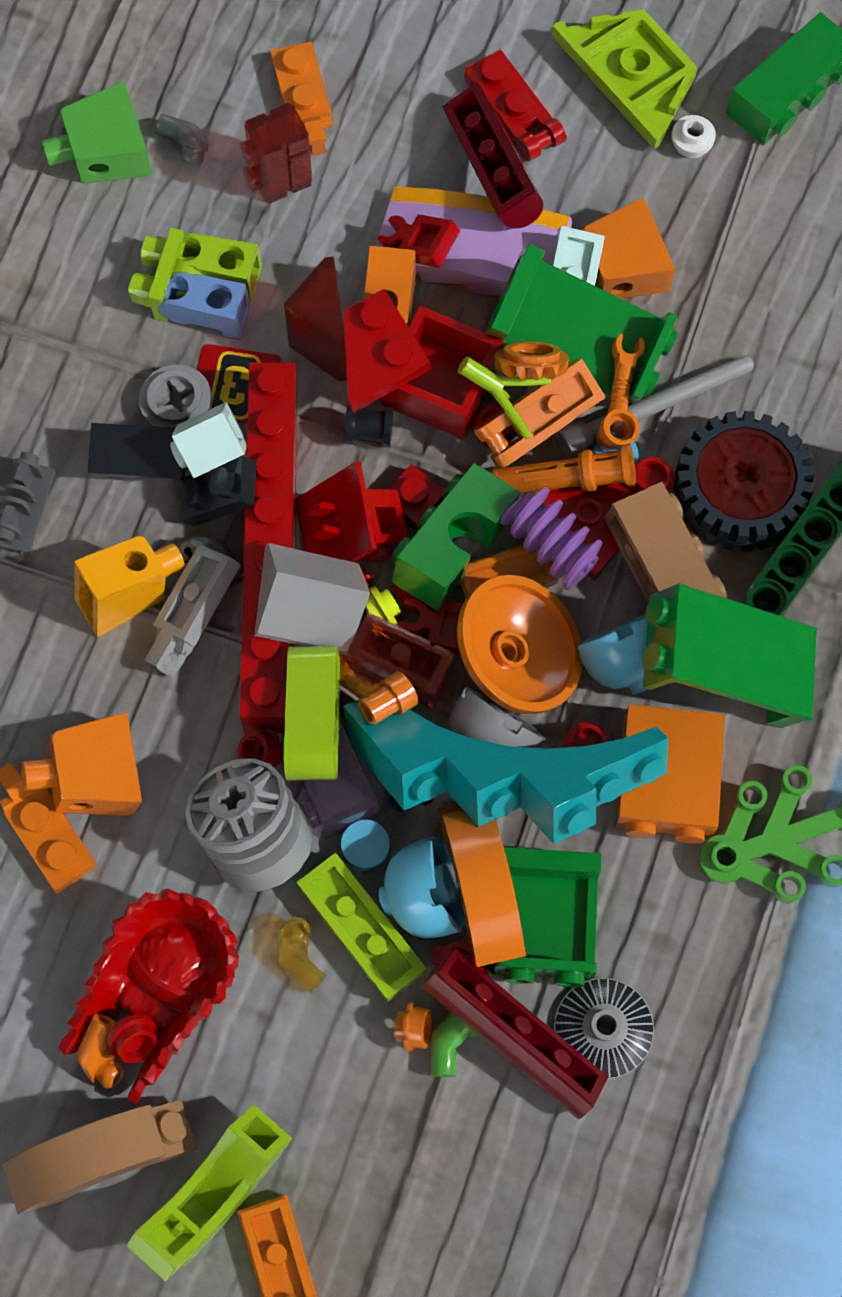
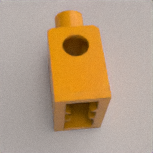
M143 536L131 538L74 561V599L95 635L99 637L160 603L164 599L166 577L184 569V559L174 543L153 552Z

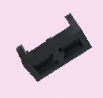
M91 423L87 473L91 476L111 475L182 481V478L186 477L187 467L181 468L170 447V443L174 441L172 435L176 427Z

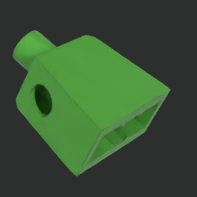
M125 82L113 85L63 107L60 112L67 134L42 140L49 166L75 160L81 181L84 183L152 175L147 149Z

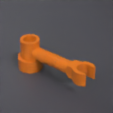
M622 333L612 343L611 354L615 359V373L610 399L611 403L609 404L608 415L601 421L599 431L596 434V443L604 452L621 450L622 445L631 444L639 435V421L627 409L633 371L637 359L643 354L645 349L643 338H640L635 344L633 354L626 353L622 349ZM611 431H613L618 438L614 437L611 434Z
M340 656V685L360 699L358 700L359 709L369 724L374 726L394 713L401 715L418 704V697L414 687L401 672L397 671L380 681L379 684L373 685L350 669L347 662Z

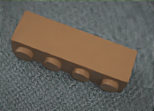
M663 482L612 504L603 519L648 604L649 595L678 583L727 599V593L722 581L718 576L711 574L704 561L705 552L702 543L695 534L689 533L682 520L683 510L679 500L673 493H668Z

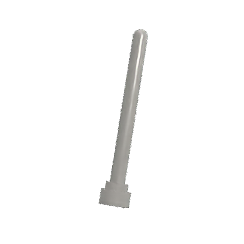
M746 355L738 357L648 398L628 405L627 410L632 412L638 421L749 373L754 367V362L751 357ZM607 415L587 424L584 421L576 423L573 420L554 433L557 446L566 460L576 458L583 450H588L589 447L593 446V441L596 440V434L599 431V425Z

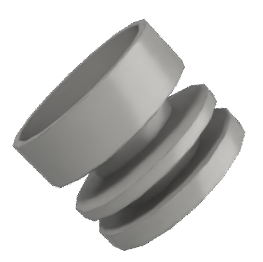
M254 758L232 760L211 770L199 780L190 793L185 810L188 829L200 847L206 852L208 859L219 875L229 886L244 892L269 890L284 884L295 875L310 855L313 836L309 821L300 806L293 799L292 793L286 786L282 776L271 764Z

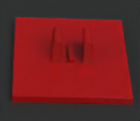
M355 461L296 498L306 552L356 562L377 550L361 462Z

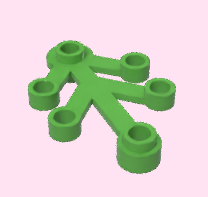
M793 765L781 777L780 786L782 789L763 834L743 841L753 813L758 812L764 806L768 796L766 788L757 781L745 782L737 791V806L725 834L713 836L703 845L699 856L701 869L709 879L717 883L729 884L742 878L773 892L776 898L783 903L790 904L798 901L806 889L805 881L800 874L794 871H786L780 875L752 861L770 854L818 876L826 886L839 887L842 885V878L834 879L830 877L826 868L828 864L833 863L842 869V856L831 855L826 858L798 844L841 829L842 801L836 809L788 825L799 798L812 785V775L809 770L800 765ZM796 774L802 777L804 787L800 789L792 787L789 784L788 776ZM746 790L755 791L759 795V803H747L743 797V792ZM721 850L730 852L733 856V864L729 866L720 864L717 860V852ZM787 879L792 880L797 885V894L787 895L781 888V882Z

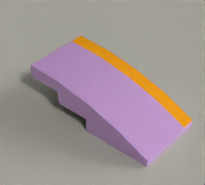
M395 186L379 235L389 237L396 233L388 222L389 217L394 215L402 216L411 225L418 214L453 220L460 233L441 267L436 268L416 264V273L424 283L463 284L468 294L501 296L520 252L530 243L545 250L542 261L551 264L557 230L561 225L571 228L572 220L569 216L543 209L541 215L532 224L514 229L505 226L498 218L488 196L440 189ZM377 240L376 246L382 247Z

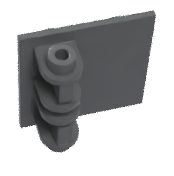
M21 452L20 458L15 459L0 456V547L29 554L56 472L55 468L38 465L39 457L30 452Z

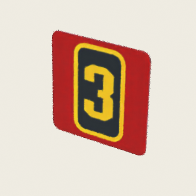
M206 344L202 347L197 371L206 378L211 389L212 406L209 407V410L227 402L237 423L248 425L249 363H281L280 356Z

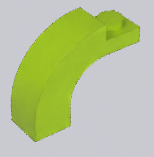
M255 1105L251 1106L227 1128L214 1149L185 1185L133 1234L126 1246L166 1282L180 1267L183 1266L185 1268L218 1233L264 1178L293 1138Z

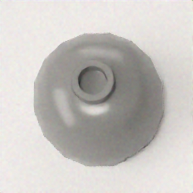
M465 687L450 714L448 730L472 739L505 746L542 748L547 738L543 737V734L512 711L506 708L503 709L490 702L491 699L471 687Z

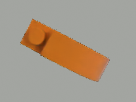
M456 801L451 803L450 806L437 808L439 824L451 857L457 881L467 938L476 966L480 967L525 957L526 952L517 901L496 819L477 827Z

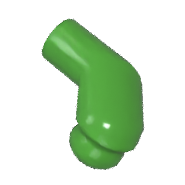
M452 1013L432 1032L431 1076L455 1077L456 1047L466 1038L478 1036Z

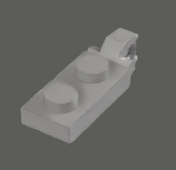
M203 545L197 546L153 624L157 628L154 639L155 642L144 660L146 663L171 677L175 676L185 662L186 656L193 651V647L197 644L241 564L233 558Z

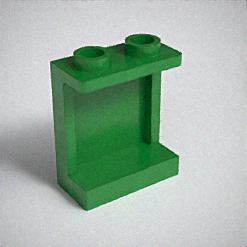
M504 847L517 901L526 956L494 963V974H504V981L508 983L532 984L534 983V977L554 978V984L557 986L583 987L584 981L594 979L597 973V963L595 962L598 878L601 873L602 853Z

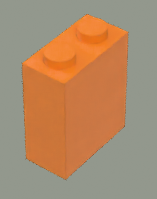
M628 704L623 717L622 739L658 727L669 738L667 774L659 777L652 783H646L617 797L615 828L625 829L626 835L634 838H654L656 833L675 835L676 841L689 844L703 843L705 838H712L718 829L725 714Z

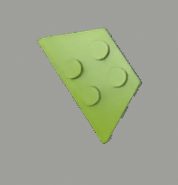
M644 9L625 11L617 16L608 14L590 17V23L566 27L565 21L553 24L551 36L651 147L653 149L659 147L695 79L698 67Z

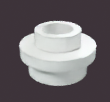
M698 115L682 117L675 123L672 131V142L676 150L687 158H698L707 153L713 147L716 137L715 128L712 123ZM688 132H694L700 136H691Z

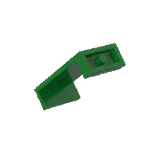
M529 243L518 256L485 333L504 340L503 345L505 346L515 342L526 341L555 345L569 355L568 364L575 359H583L602 392L610 396L613 390L615 359L611 354L612 343L622 333V349L626 353L633 354L635 344L640 338H643L645 349L643 354L637 359L633 371L628 404H634L641 400L643 396L648 398L653 392L660 376L659 372L654 371L660 356L666 357L676 341L678 331L673 330L678 315L669 312L660 318L542 261L546 251Z
M680 583L649 595V604L646 609V649L642 658L644 668L643 688L652 690L677 682L767 709L766 724L779 728L813 719L816 627Z

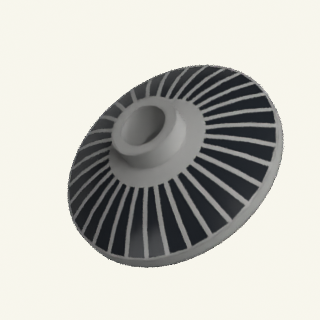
M596 978L585 981L583 987H574L565 995L556 1011L554 1031L605 1073L608 1079H615L632 1072L644 1061L652 1046L654 1023L647 1003L636 990L615 979ZM608 1017L614 1022L615 1030L612 1034L604 1035L598 1031L596 1023L599 1018Z

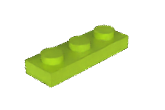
M336 852L296 882L303 895L387 1003L427 972L425 965Z

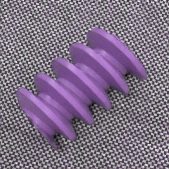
M546 486L535 493L531 491L516 501L502 516L500 524L508 526L513 523L510 534L515 539L527 536L523 547L528 552L540 549L536 560L541 565L553 562L549 573L554 579L567 575L562 587L568 590L578 584L595 566L599 559L597 554L603 542L598 539L586 545L584 540L589 532V528L585 526L573 532L570 528L576 519V515L571 513L560 519L557 515L563 502L559 499L547 506L544 502L550 489Z

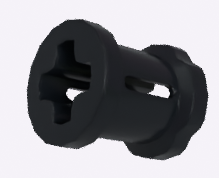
M347 404L345 444L352 445L354 440L382 442L383 447L391 448L394 407L386 406L384 411L360 409L353 413L350 405Z

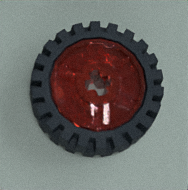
M736 411L727 412L722 420L715 416L708 420L705 427L700 425L693 432L692 437L688 438L677 461L674 475V495L681 504L684 522L690 519V529L696 535L704 532L706 534V542L712 545L717 540L724 542L723 549L733 551L736 545L741 546L742 552L752 551L756 545H759L761 550L770 547L774 540L777 542L783 540L808 507L815 484L812 483L815 476L814 466H809L811 455L808 448L801 450L803 440L796 433L790 437L788 435L790 427L782 421L777 427L772 425V416L763 414L761 420L754 419L755 412L744 411L740 418H737Z

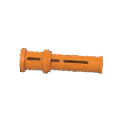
M630 444L622 445L621 450L593 454L592 450L589 449L579 453L578 458L504 467L502 469L493 468L492 470L494 476L517 489L521 494L531 491L537 492L546 486L550 490L581 486L583 490L591 492L596 491L597 486L625 483L629 487L636 484L635 461Z

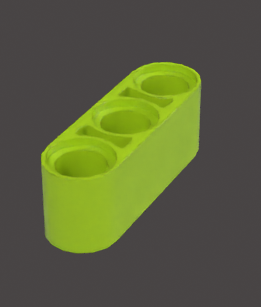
M289 646L284 735V771L287 781L337 779L340 702V654L338 646Z

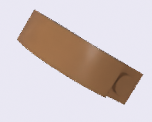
M182 1100L155 1107L146 1105L79 1127L20 1153L5 1162L3 1167L17 1214L62 1202L74 1194L112 1177L187 1155L198 1148Z

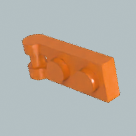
M575 359L568 364L567 372L551 379L549 385H538L512 403L532 433L529 439L523 438L504 410L481 422L473 431L480 442L486 441L493 452L490 458L497 469H502L606 397L583 359ZM512 425L519 437L513 442L508 443L501 431Z

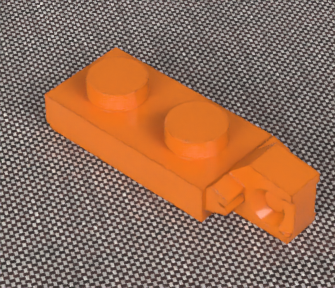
M312 41L270 50L271 61L290 132L293 131L294 135L304 133L310 156L327 153L324 129L332 127V113Z
M10 762L0 769V782L9 794L0 800V804L4 809L3 814L56 894H59L98 868L99 866L65 815L55 811L53 797L47 788L25 791L22 777L13 764Z

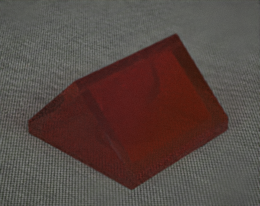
M334 256L324 257L284 303L288 345L337 381H346L345 335Z

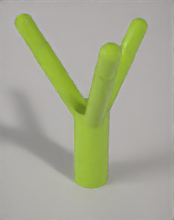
M465 357L459 365L458 373L493 394L523 438L529 439L532 435L531 431L513 407L512 403L515 400L503 388L504 386L549 385L551 379L540 378L536 381L527 378L521 380L516 376H498L470 357Z

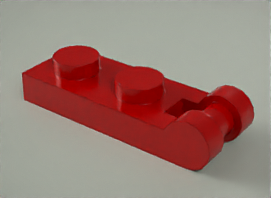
M501 49L465 68L464 79L470 86L477 81L479 82L511 142L527 162L541 156L542 149L548 146L555 148L566 142L567 136L562 124L558 119L552 118ZM534 128H537L539 131L535 134L528 132Z

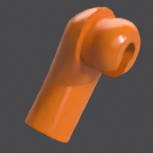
M94 1014L79 1046L77 1061L90 1081L94 1084L100 1083L105 1089H111L120 1083L124 1075L122 1065L115 1062V1057L107 1047L108 1034L116 1022L106 1015Z

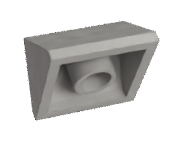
M268 543L265 546L254 636L300 646H338L339 654L347 655L350 652L370 594L360 565L350 561Z

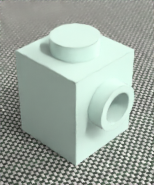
M227 402L177 425L172 435L174 441L170 443L177 463L181 468L188 466L193 478L244 455L247 447V441Z

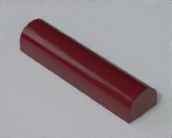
M477 81L443 105L442 108L498 218L509 228H523L532 224L541 215L544 206L543 200L488 96Z
M452 947L429 973L421 988L574 1117L581 1119L594 1107L608 1076L461 952Z

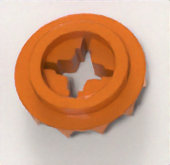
M515 342L498 350L494 355L495 369L507 377L516 376L521 380L527 378L537 381L540 378L553 379L566 373L569 355L561 351L557 346L548 343Z

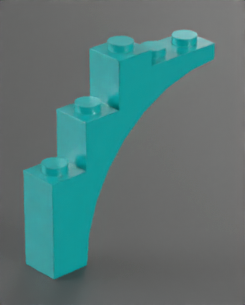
M358 700L343 706L347 743L404 811L445 792L451 795L477 827L494 819L502 818L510 812L521 808L553 844L572 835L580 834L587 828L596 825L597 806L611 802L618 796L646 783H652L659 777L667 774L669 738L658 727L623 739L584 747L541 749L505 746L472 739L437 726L410 709L401 715L394 713L373 726L363 717L358 706Z

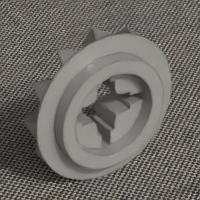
M186 365L162 367L154 371L144 381L139 393L140 410L151 426L176 427L209 410V407L212 406L209 383L199 371ZM172 387L174 392H177L180 397H186L182 400L184 406L182 407V412L175 410L173 405L164 406L170 402L168 388Z

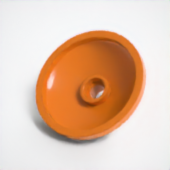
M502 575L491 578L476 587L469 594L459 614L457 637L464 665L480 690L498 705L522 714L544 713L565 702L579 683L583 663L576 646L581 643V638L576 624L564 604L540 583L517 575Z

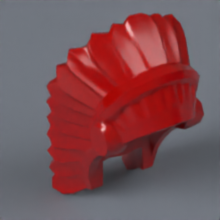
M168 888L162 889L160 894L145 892L138 902L128 904L123 917L112 920L111 929L113 935L102 942L103 955L93 965L91 977L83 984L87 994L74 1004L77 1010L67 1022L69 1033L62 1039L58 1047L64 1055L76 1053L94 1014H103L115 1021L121 1009L124 1008L130 1016L144 1014L151 1017L158 1028V1045L153 1054L144 1060L128 1094L127 1100L136 1104L146 1086L153 1085L172 1055L178 1054L186 1038L190 1037L199 1021L205 1020L206 1017L210 1016L214 1004H220L225 1000L227 988L232 986L233 979L235 978L234 970L238 968L239 955L235 950L238 941L235 934L230 930L229 924L218 914L217 909L207 900L200 897L195 898L184 892L177 893Z

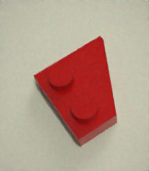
M385 289L344 310L348 401L353 413L431 370L429 359Z

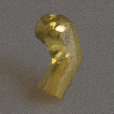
M293 917L279 929L277 935V963L311 994L323 982L326 974L308 959L309 936L311 935L309 923L303 918Z

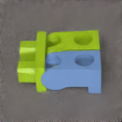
M172 227L167 238L145 236L140 256L143 265L156 267L157 271L155 276L136 272L132 275L128 287L131 301L150 307L154 318L157 320L168 322L169 319L179 324H195L220 330L223 337L240 341L249 313L250 301L253 300L263 267L258 244L197 233L184 234V230Z

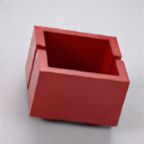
M419 306L409 329L429 359L431 370L381 397L382 406L394 407V411L465 440L481 407L482 398L485 399L488 391L459 374V365L465 357H470L497 375L498 370L495 369L494 355L498 350L503 349L504 340Z

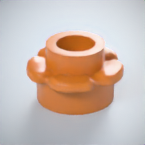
M409 1002L406 1011H398L394 1026L395 1039L398 1042H403L404 1049L407 1052H411L415 1048L427 1049L432 1038V1011L430 1008L417 1007L416 1002Z

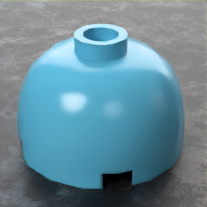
M646 614L576 645L584 667L589 675L601 686L610 689L630 687L633 695L647 690L643 688L644 668L642 665V658L646 649Z
M440 836L415 841L402 847L392 856L385 872V886L379 888V899L387 916L393 915L398 925L411 935L426 939L461 932L460 928L465 927L457 881L454 882L453 876L447 867L452 865L446 842Z

